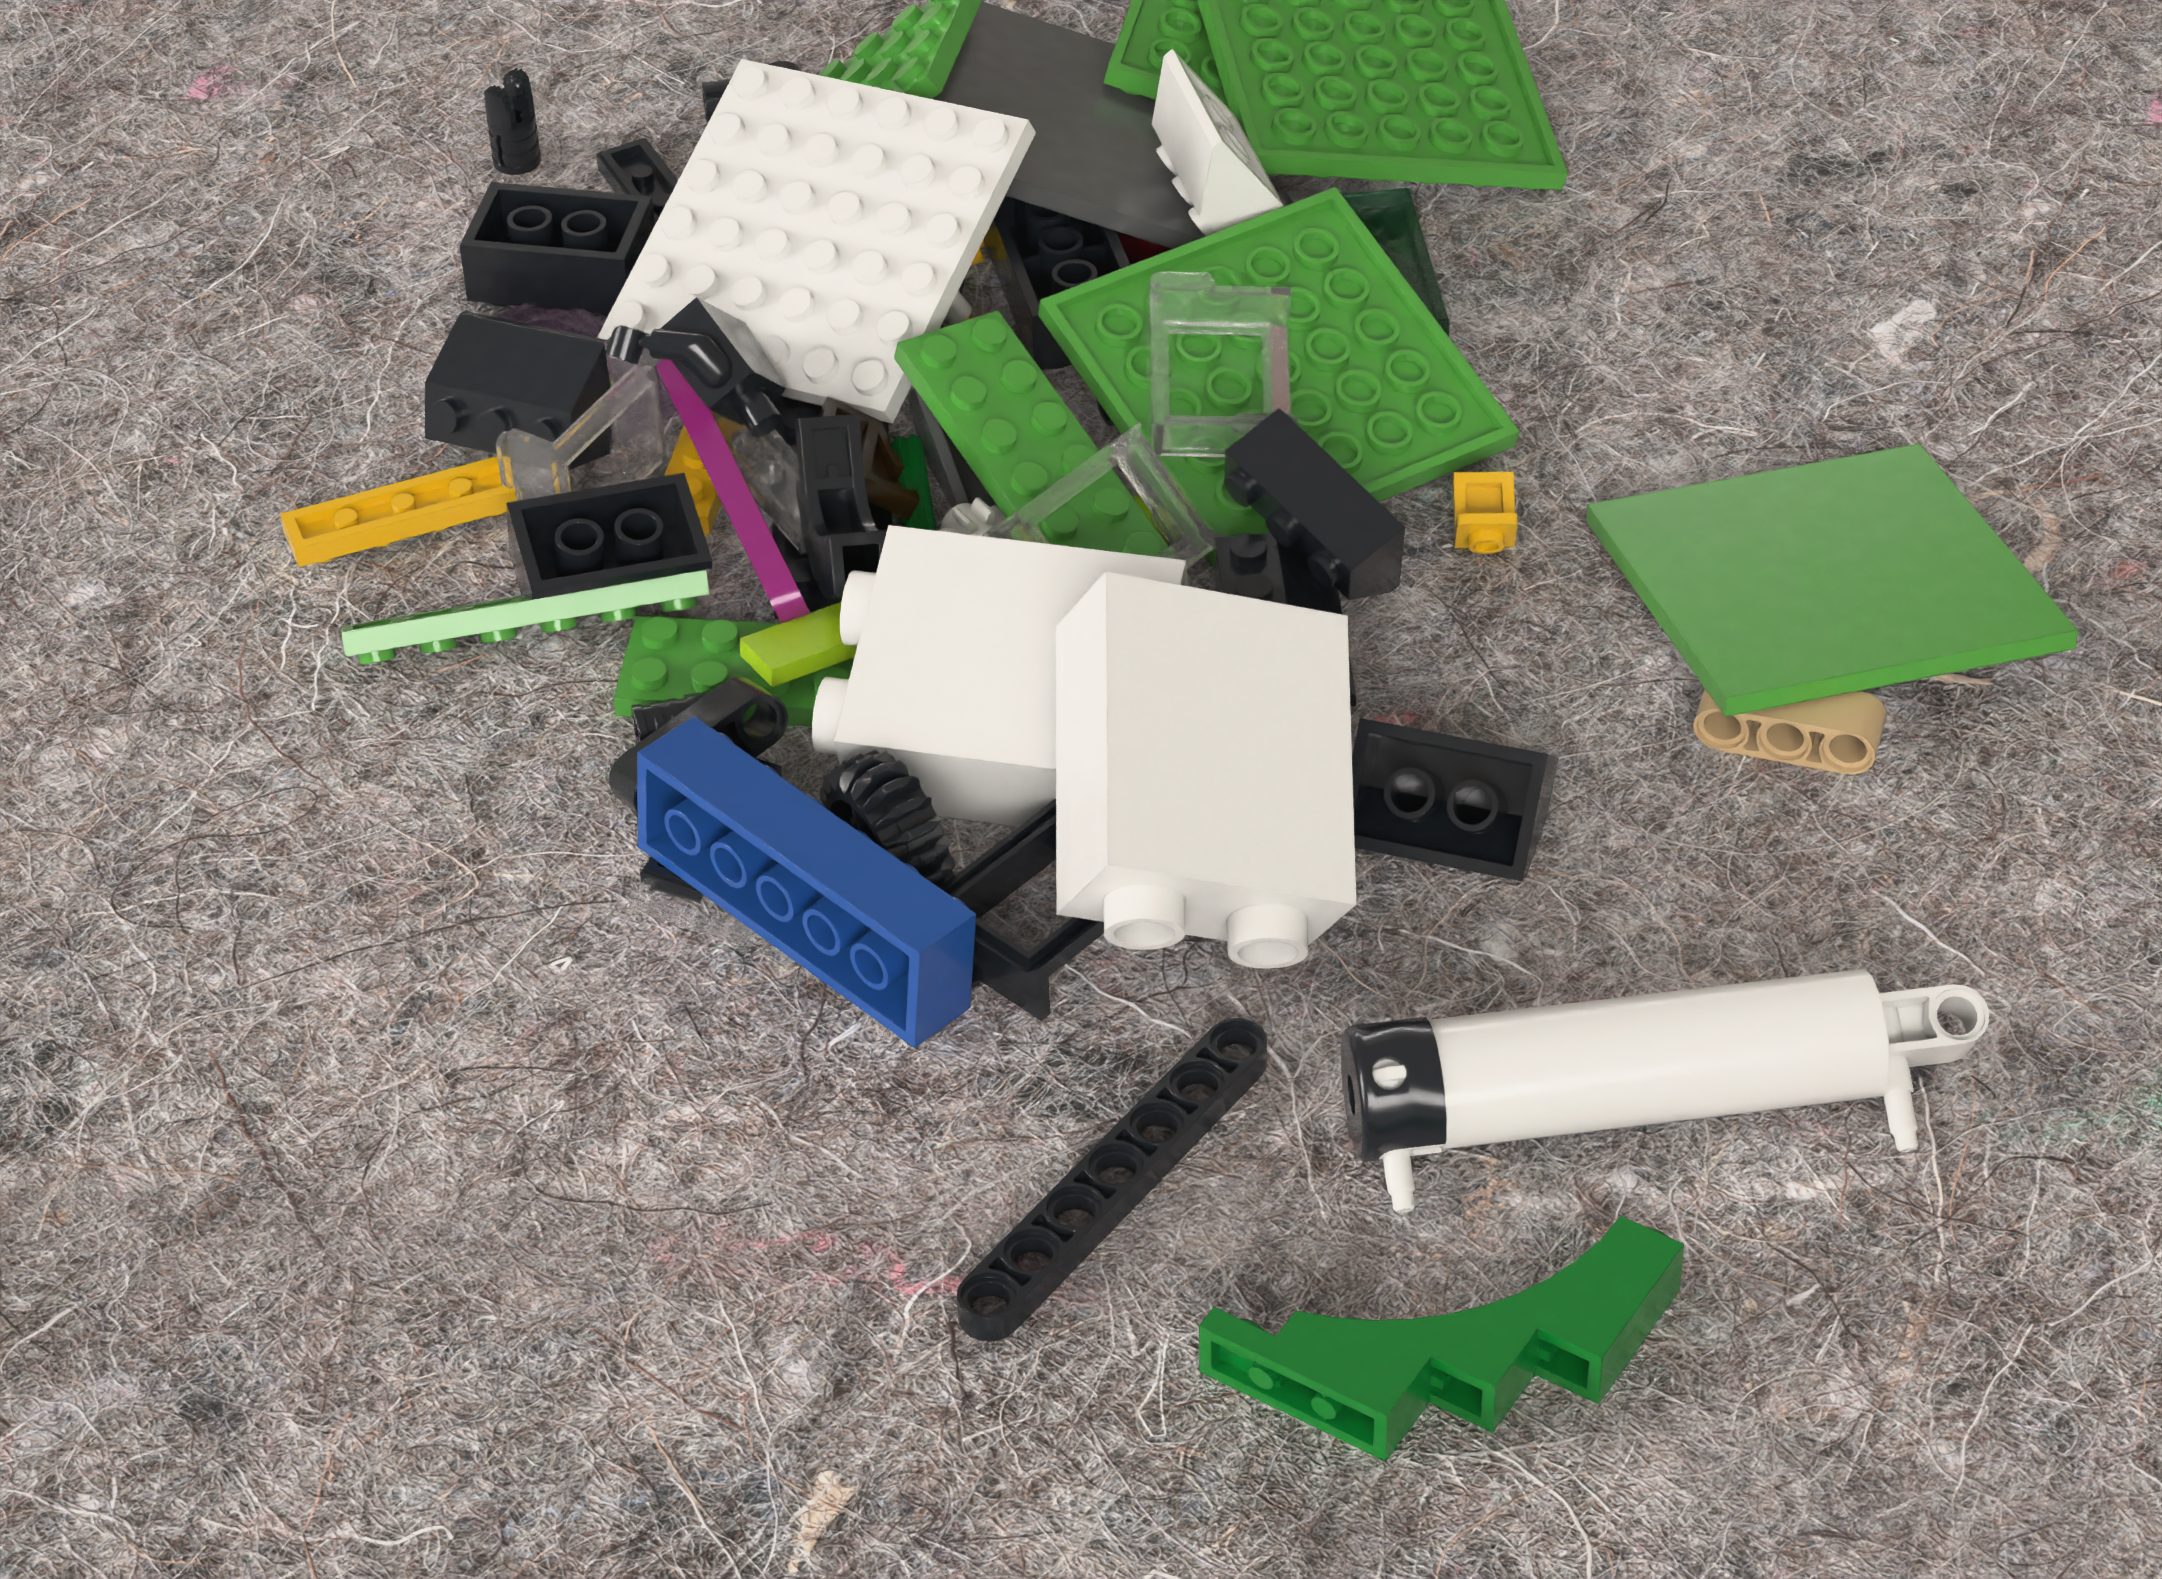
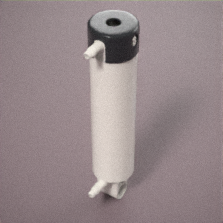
M1866 969L1431 1020H1428L1427 1017L1352 1025L1343 1031L1341 1040V1075L1345 1111L1350 1136L1358 1158L1363 1162L1383 1160L1388 1194L1392 1198L1393 1209L1397 1213H1407L1415 1207L1413 1196L1415 1184L1410 1157L1442 1153V1149L1882 1096L1884 1098L1890 1133L1894 1136L1896 1149L1903 1153L1911 1152L1918 1147L1916 1136L1918 1127L1911 1092H1914L1909 1067L1949 1063L1961 1059L1985 1032L1989 1023V1009L1984 998L1976 990L1965 985L1952 984L1879 993L1872 975ZM1949 1012L1957 1016L1964 1025L1965 1034L1952 1035L1946 1032L1939 1024L1937 1013Z

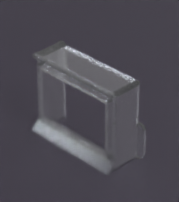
M1158 271L1152 274L1150 277L1146 318L1149 461H1155L1156 456L1225 457V450L1278 408L1298 425L1297 418L1291 415L1288 348L1291 287L1215 285L1214 277L1206 272ZM1168 333L1260 335L1263 413H1239L1235 416L1170 415Z
M610 338L607 341H605V349L607 348ZM646 348L643 349L638 365L606 354L611 388L554 442L513 428L511 431H503L496 443L502 485L508 488L515 486L516 499L520 501L660 477L665 473L670 461L666 454L658 379L655 374V366L662 359L652 358L649 349ZM611 425L615 447L610 451L609 455L604 456L571 488L568 465Z
M1140 422L1103 446L982 535L985 537L1049 544L1036 524L1118 464L1151 511L1153 521L1171 545L1157 557L1186 560L1188 569L1215 549V537H1222L1220 534L1209 529L1140 432L1139 429L1143 427Z

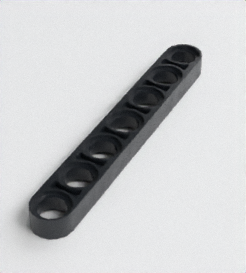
M1244 1018L1227 1019L1213 1026L963 1279L957 1289V1310L959 1324L967 1335L980 1341H997L1015 1332L1256 1083L1267 1068V1035L1261 1026ZM1243 1044L1249 1046L1255 1052L1247 1058L1231 1059L1222 1055L1220 1050L1228 1045ZM1193 1084H1203L1211 1087L1215 1093L1206 1099L1192 1100L1180 1094V1091ZM1153 1125H1163L1175 1132L1172 1137L1160 1142L1150 1141L1139 1135L1146 1127ZM1111 1167H1123L1135 1174L1133 1178L1120 1184H1111L1098 1177L1102 1171ZM1071 1209H1081L1093 1216L1091 1221L1078 1227L1066 1226L1056 1220L1058 1215ZM1029 1252H1038L1051 1259L1048 1265L1038 1270H1024L1014 1264L1016 1258ZM986 1296H996L1008 1303L1004 1310L993 1315H983L970 1308L973 1302Z

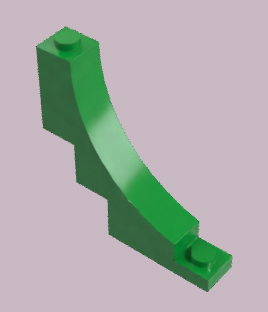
M1620 1216L1596 1244L1576 1261L1550 1278L1518 1294L1487 1305L1437 1316L1413 1319L1367 1320L1331 1317L1296 1310L1275 1336L1266 1332L1260 1325L1251 1320L1239 1319L1213 1307L1199 1325V1372L1386 1462L1429 1403L1492 1433L1535 1375L1600 1404L1680 1291L1684 1244L1668 1237L1657 1229L1647 1228Z

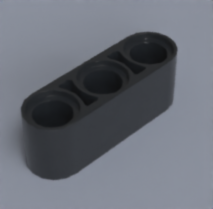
M733 677L723 682L622 754L614 762L609 774V785L612 793L638 814L637 752L693 716L716 732L725 734L736 746L753 758L758 757L783 736L788 725V713L785 705L779 698L745 677ZM756 704L753 715L743 722L746 710L751 705Z

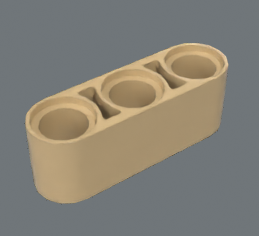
M1704 688L1693 727L1695 735L1703 744L1718 751L1842 774H1859L1866 772L1873 766L1887 715L1886 708L1878 698L1864 691H1856L1726 717Z

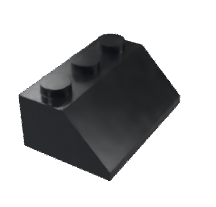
M468 311L460 313L425 381V438L568 470L609 455L612 356L606 354L609 340Z
M1280 408L1225 450L1224 484L1231 497L1243 507L1251 506L1265 519L1266 526L1276 541L1284 547L1292 545L1307 560L1310 571L1322 585L1328 588L1334 586L1348 600L1391 593L1400 585L1405 526Z
M685 473L506 503L510 557L521 595L532 600L712 569V557Z
M1246 533L1237 536L1215 537L1216 592L1343 615L1339 591L1334 586L1328 588L1322 585L1310 571L1307 560L1292 545L1290 547L1282 546L1271 533ZM1349 656L1350 706H1356V692Z
M1359 718L1352 754L1355 848L1525 882L1547 819L1559 758L1545 753Z

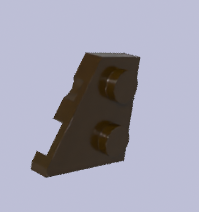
M827 396L817 417L859 414L868 502L910 520L920 497L916 490L904 489L902 487L899 477L905 467L898 453L889 445L890 438L882 422Z

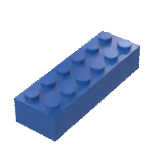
M695 716L637 752L638 848L914 1048L970 1009L976 913L971 911L963 901L956 897H951L921 876L913 866L903 863L874 843L866 833L856 830L827 810L819 800L807 796L780 777L772 767L763 765L736 746L725 734L716 732Z

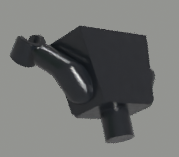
M696 297L660 329H654L651 334L622 325L617 326L613 330L606 348V354L638 365L643 349L647 348L652 358L671 360L702 402L711 411L737 424L745 425L755 438L771 433L780 425L782 416L773 402L784 393L786 386L745 322Z

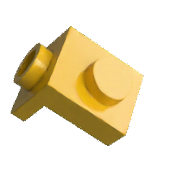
M1514 471L1454 472L1453 511L1455 548H1469L1474 553L1491 554L1503 550L1504 547H1515L1518 519L1517 513H1515Z

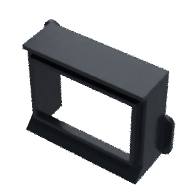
M1056 799L939 887L951 897H956L963 901L971 911L976 913L971 988L978 986L982 982L1040 1021L1050 1015L1049 976L1104 934V922L1072 917L1028 952L979 920V918L1056 860Z

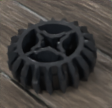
M873 750L864 755L859 753L842 761V764L836 766L829 774L823 776L820 800L827 810L856 830L866 833L874 843L903 863L913 866L921 876L937 887L942 886L955 876L952 871L955 868V859L948 849L951 840L944 834L941 826L942 818L936 815L932 807V798L926 797L921 789L919 779L909 775L907 766L900 760L896 761L887 751L880 753Z

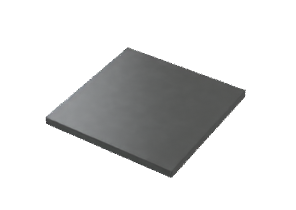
M981 2L944 88L933 100L1028 119L1036 134L1005 196L1171 249L1206 237L1188 214V210L1192 206L1184 200L1172 183V179L1176 175L1168 169L1156 151L1162 145L1152 126L1156 100L1142 95L1129 94L1120 88L1103 83L1116 44Z

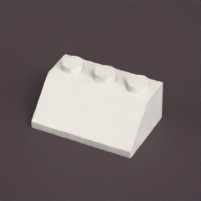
M1173 49L1170 50L1163 57L1152 126L1162 143L1156 151L1168 169L1176 175L1172 179V183L1184 200L1192 206L1188 210V214L1205 236L1284 207L1236 116Z

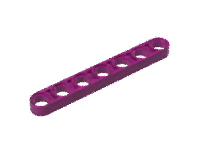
M652 358L780 623L809 614L810 611L710 409L702 402L671 360Z

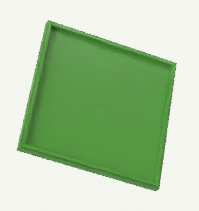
M1921 444L1587 504V524L1726 717L2076 648L2078 629Z

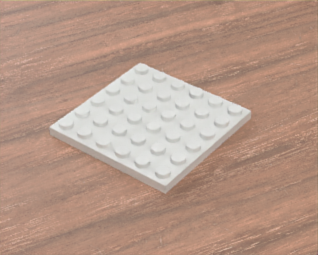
M741 59L597 338L610 340L613 330L620 325L651 334L654 329H660L693 299L698 297L746 323L786 386L781 396L823 406L828 396L880 421L893 424L912 386L894 359L897 343L940 329L1036 132L1028 119ZM644 348L640 361L654 364L649 349Z

